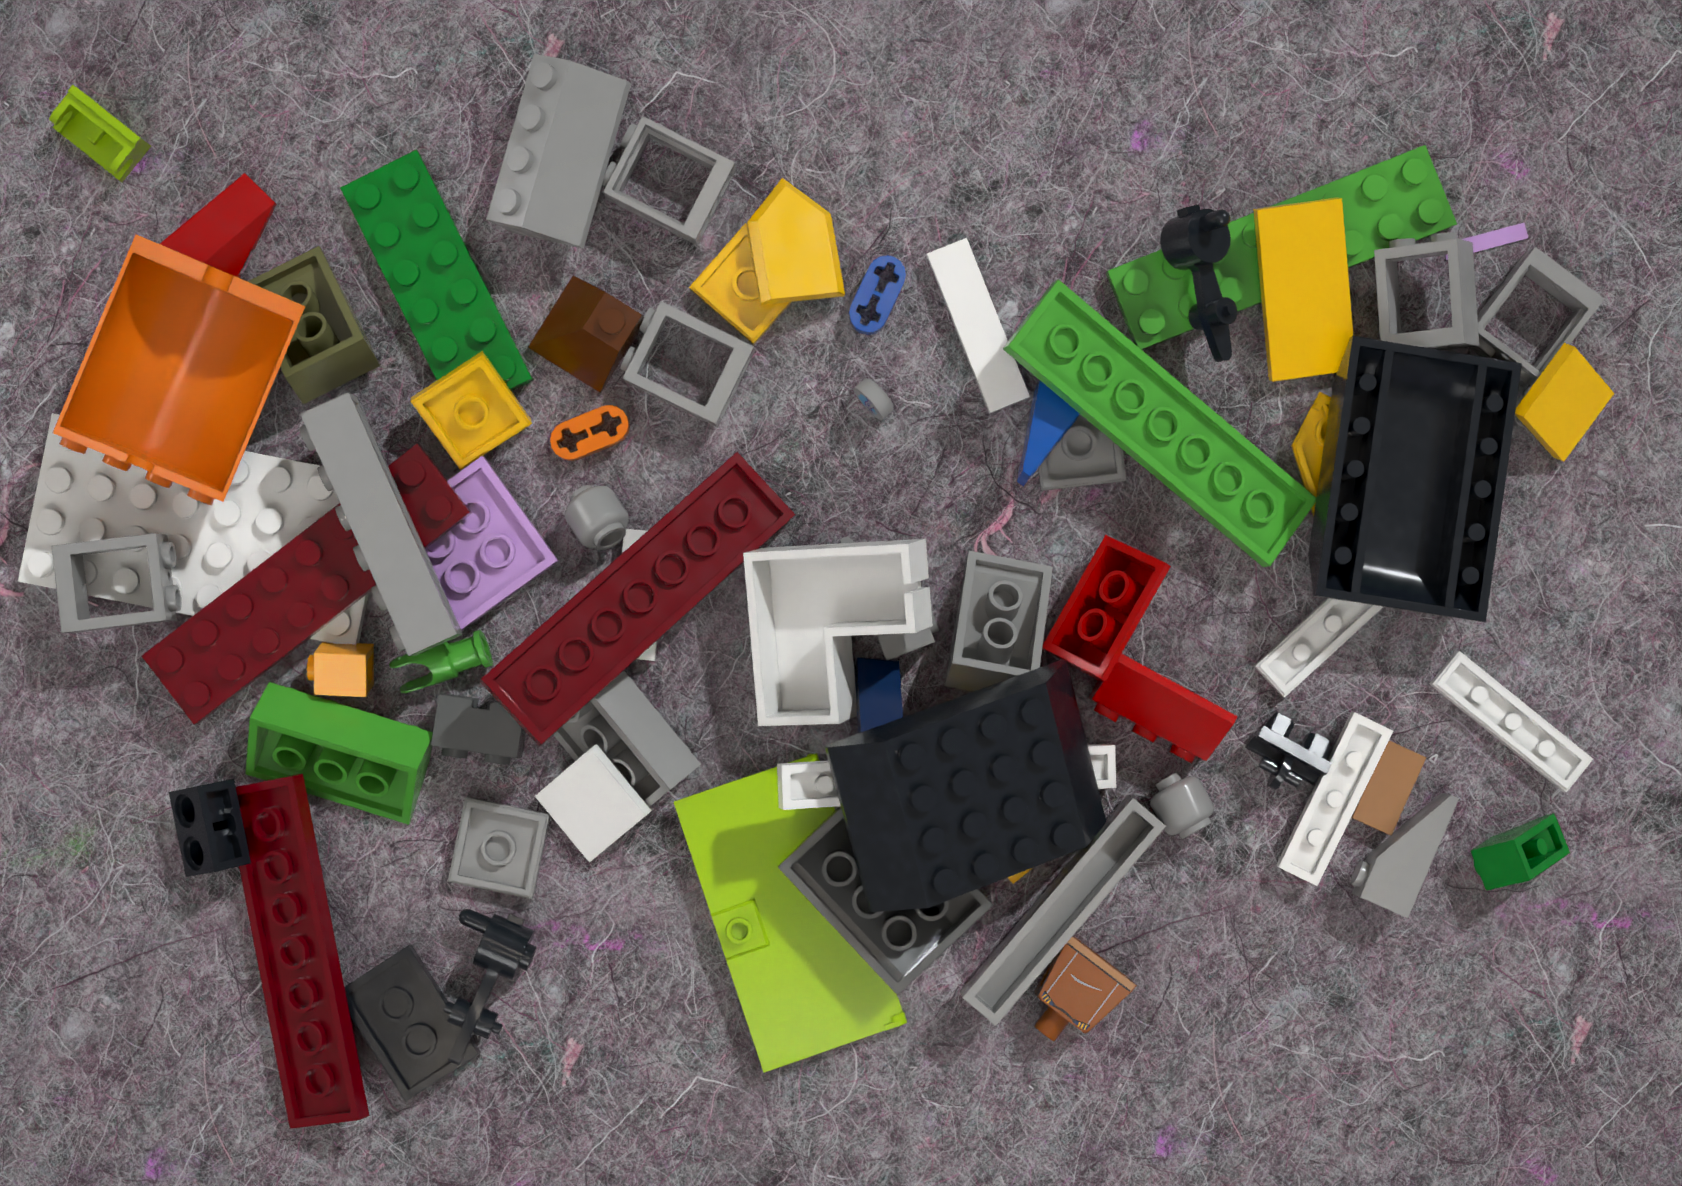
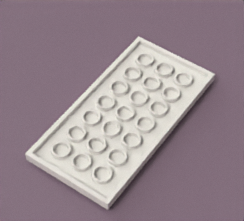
M52 413L18 582L56 589L52 546L152 533L165 534L168 537V542H173L176 551V567L171 568L173 585H178L182 602L181 610L176 611V613L194 616L340 502L334 489L328 491L325 488L317 470L319 465L245 451L224 502L214 499L213 504L208 505L187 496L190 488L175 482L172 483L170 488H166L146 480L147 470L131 465L128 471H124L102 462L105 454L87 448L86 453L82 454L60 445L62 437L52 433L60 415ZM147 547L83 555L87 595L154 608ZM369 593L310 639L333 644L356 645L359 643Z

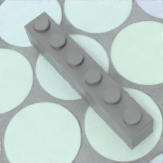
M347 392L301 413L300 415L305 424L299 427L301 436L310 451L316 449L323 465L317 467L319 476L328 491L334 489L341 504L335 507L337 516L345 531L352 529L358 542V546L353 547L355 556L363 571L369 569L376 583V586L371 587L372 594L381 611L388 609L394 626L389 627V631L398 650L406 649L408 656H416L463 635L357 396Z
M1127 795L1109 815L1105 825L1089 845L1080 849L960 990L962 998L996 1026L1164 830L1166 825L1133 797Z

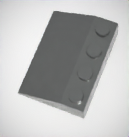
M841 806L778 866L785 876L897 995L993 906L990 899L980 889H976L930 908L871 912L868 908Z

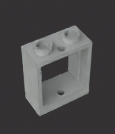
M642 116L638 125L632 123L628 127L621 142V147L625 148L618 164L612 161L608 166L602 184L605 186L603 193L608 201L698 246L737 171L735 162ZM650 139L711 169L685 223L623 193Z
M1447 232L1430 235L1431 242L1416 244L1415 239L1412 238L1396 239L1389 241V248L1374 250L1380 340L1437 350L1479 346L1473 242L1457 238V233ZM1448 254L1452 327L1402 333L1397 261Z
M1534 247L1521 256L1478 313L1479 346L1471 348L1485 358L1493 357L1497 360L1522 363L1519 384L1525 385L1528 383L1532 386L1564 343L1569 345L1572 343L1603 302L1604 298L1537 247ZM1524 276H1527L1573 311L1534 365H1531L1485 330V327Z
M660 301L657 309L649 308L643 318L639 331L645 334L638 348L631 346L623 359L620 369L625 371L622 379L627 384L718 428L755 353V348L722 330ZM667 319L733 350L706 406L698 404L640 375Z
M152 533L52 546L61 633H80L177 621L176 611L181 610L182 602L178 585H173L171 568L176 567V551L173 542H168L167 535ZM147 547L154 611L90 618L83 555Z

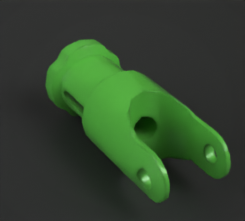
M479 629L473 632L472 637L450 644L445 642L416 656H408V654L393 659L389 666L390 668H399L411 663H417L428 667L430 672L426 676L409 681L400 687L401 693H409L457 678L459 672L483 665L485 668L491 667L493 659L487 639Z

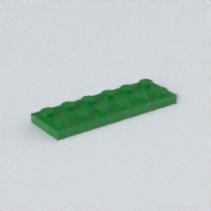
M416 149L340 187L436 380L483 351L511 391L533 381L534 379L418 150Z

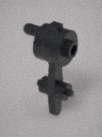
M1198 204L1177 210L1178 217L1170 219L1164 225L1160 244L1162 253L1171 266L1179 270H1191L1197 304L1193 305L1189 310V322L1194 329L1204 331L1213 359L1216 362H1222L1232 357L1229 324L1236 320L1237 307L1232 299L1222 297L1213 264L1222 260L1229 250L1231 237L1228 224L1231 217L1226 210H1200Z
M464 909L459 914V921L462 925L483 933L473 964L486 969V973L473 1002L458 997L455 1004L447 1001L443 1012L450 1014L448 1023L461 1028L448 1059L449 1062L458 1066L465 1055L473 1034L488 1039L491 1032L498 1035L501 1032L503 1024L496 1022L499 1014L485 1008L498 976L500 975L513 981L520 968L525 971L528 970L537 947L531 945L535 930L523 926L525 920L510 913L507 919L497 914L490 918L471 909Z

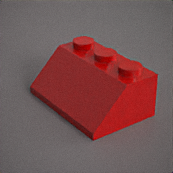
M1105 535L1043 643L1042 648L1057 658L1066 660L1067 664L1099 681H1106L1171 566Z
M1124 654L1120 655L1106 681L1097 680L1088 699L1097 703L1093 711L1115 723L1119 716L1135 724L1131 730L1133 733L1152 743L1156 741L1157 737L1173 744L1169 751L1170 753L1191 764L1195 757L1207 761L1238 717Z

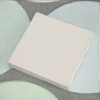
M597 744L535 795L541 805L589 862L652 811Z

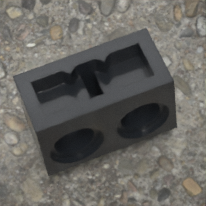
M234 779L169 792L186 877L251 864Z

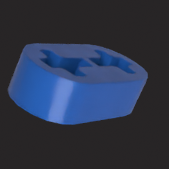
M886 255L873 260L861 282L849 311L851 325L861 334L871 335L879 332L890 316L906 278L905 267L897 258ZM887 265L894 267L893 275L898 278V281L896 283L888 282L883 293L875 291L879 284V276L874 274L877 269L885 270ZM872 297L879 300L875 314L880 319L878 322L871 320L867 326L860 323L861 315L856 311L859 307L866 309Z

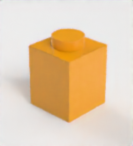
M322 642L314 652V655H309L307 662V678L309 681H314V695L366 697L374 686V644L357 643L353 645Z

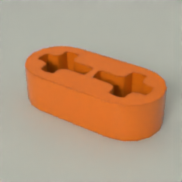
M601 406L557 425L551 433V448L556 455L564 460L575 461L625 440L630 430L629 418L617 406ZM610 414L613 419L621 418L622 424L616 427L618 434L611 437L607 431L593 434V428L604 424V415ZM566 430H570L574 435L587 431L589 437L576 443L577 451L571 453L567 447L560 448L559 442L565 439L563 432Z

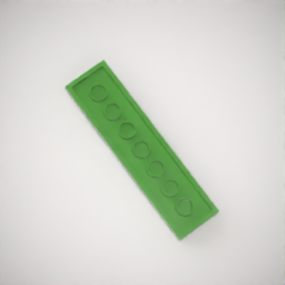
M1426 145L1272 205L1279 206L1329 198H1342L1348 268L1375 258L1374 250L1389 248V241L1412 238L1416 242L1457 225ZM1254 213L1229 222L1228 227L1231 237L1229 250L1222 260L1213 264L1222 297L1232 299L1236 304L1237 312L1262 303ZM1162 249L1106 272L1133 343L1141 350L1194 330L1188 317L1190 308L1197 304L1191 270H1179L1171 266L1165 259Z
M1059 279L1052 282L1003 347L1004 351L1262 567L1272 565L1316 502L1314 495Z

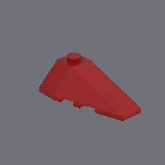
M244 173L163 240L160 245L240 278L241 275L239 274L251 250L255 249L277 204Z

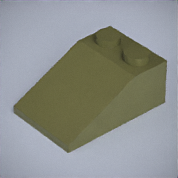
M320 246L247 281L305 306L280 366L285 379L303 405L381 366Z

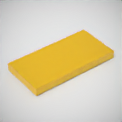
M1337 197L1253 209L1269 380L1274 382L1337 373L1349 339L1353 336L1342 198Z

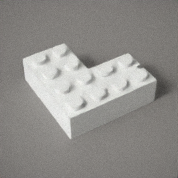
M926 539L767 547L743 553L758 726L840 724L856 717V688L851 636L917 633L933 626L930 587H921V581L929 578Z

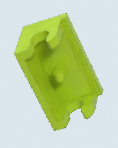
M75 85L69 88L67 95L54 109L49 118L54 124L52 128L120 182L126 179L151 148V145Z

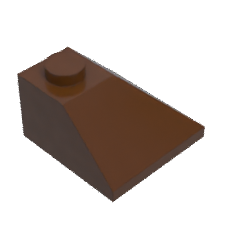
M573 275L528 348L594 390L602 393L639 334V328L644 317L607 292Z

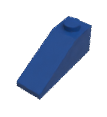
M1040 380L1034 390L1017 482L1023 487L1081 415Z

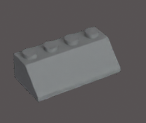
M534 54L486 220L515 234L584 249L631 83L571 60Z
M625 671L553 734L574 761L597 744L649 807L701 765L688 746L682 742Z

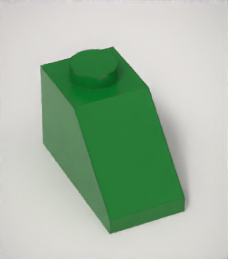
M1554 813L1492 836L1470 850L1474 859L1475 870L1481 877L1486 891L1530 881L1570 853Z

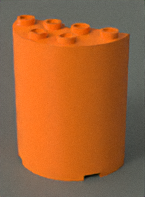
M135 234L52 433L62 437L60 445L73 451L85 454L87 448H91L105 454L102 462L118 469L128 471L131 465L147 470L145 479L160 486L170 488L172 483L175 482L190 488L187 496L208 505H212L214 499L224 502L305 306Z

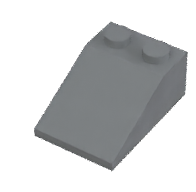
M975 551L968 552L944 686L974 692L1040 668L1053 566Z

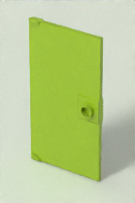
M818 753L788 763L820 761ZM777 766L673 801L764 1073L907 1023L897 994L778 868L835 811V807L790 810L778 808Z

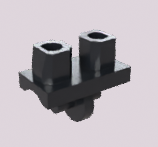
M1275 712L1260 729L1250 736L1245 748L1263 757L1258 767L1271 773L1267 783L1268 787L1277 790L1283 781L1298 787L1302 779L1313 785L1321 775L1325 776L1328 773L1332 764L1326 760L1330 741L1317 733L1311 732L1304 737L1301 746L1289 740L1288 737L1294 723L1291 719L1278 712Z

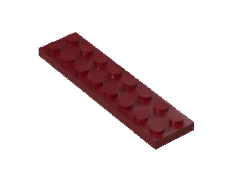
M419 444L413 446L388 466L425 549L472 514ZM335 507L142 655V658L194 725L201 723L371 592V587L376 586L370 569L363 571L353 550V547L358 546V542L352 529L345 531Z
M736 452L483 676L480 683L540 747L744 563L743 553L759 549L795 516L794 512L745 459Z
M303 774L237 786L236 791L251 864L239 866L289 1127L292 1129L361 1120L370 1115Z

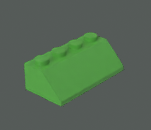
M269 682L250 716L245 774L266 781L303 774L308 794L409 825L430 762L433 732L414 725L391 720L375 713L349 707L333 700L310 695L294 688Z

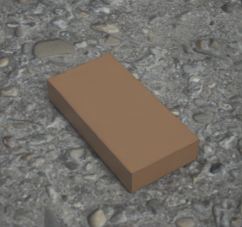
M1388 741L1351 818L1391 836L1427 757L1392 741Z

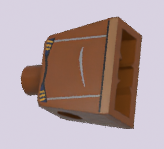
M1072 936L1048 964L1034 993L1048 1005V1008L1035 1023L1034 1027L1053 1042H1055L1069 1022L1086 1034L1125 999L1137 985L1075 936Z

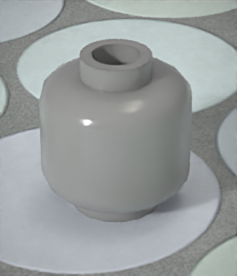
M585 485L571 495V502L565 510V519L582 545L587 548L606 550L618 544L625 537L626 527L629 523L628 512L612 489L607 486L592 487L591 485Z
M1177 772L1156 784L1159 792L1152 797L1150 806L1157 819L1166 825L1164 831L1168 835L1175 836L1179 834L1183 840L1212 823L1209 817L1213 814L1215 807L1197 777L1188 776L1181 779Z

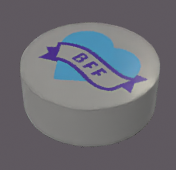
M864 378L853 388L859 401L877 419L882 421L894 410L891 399L873 380Z

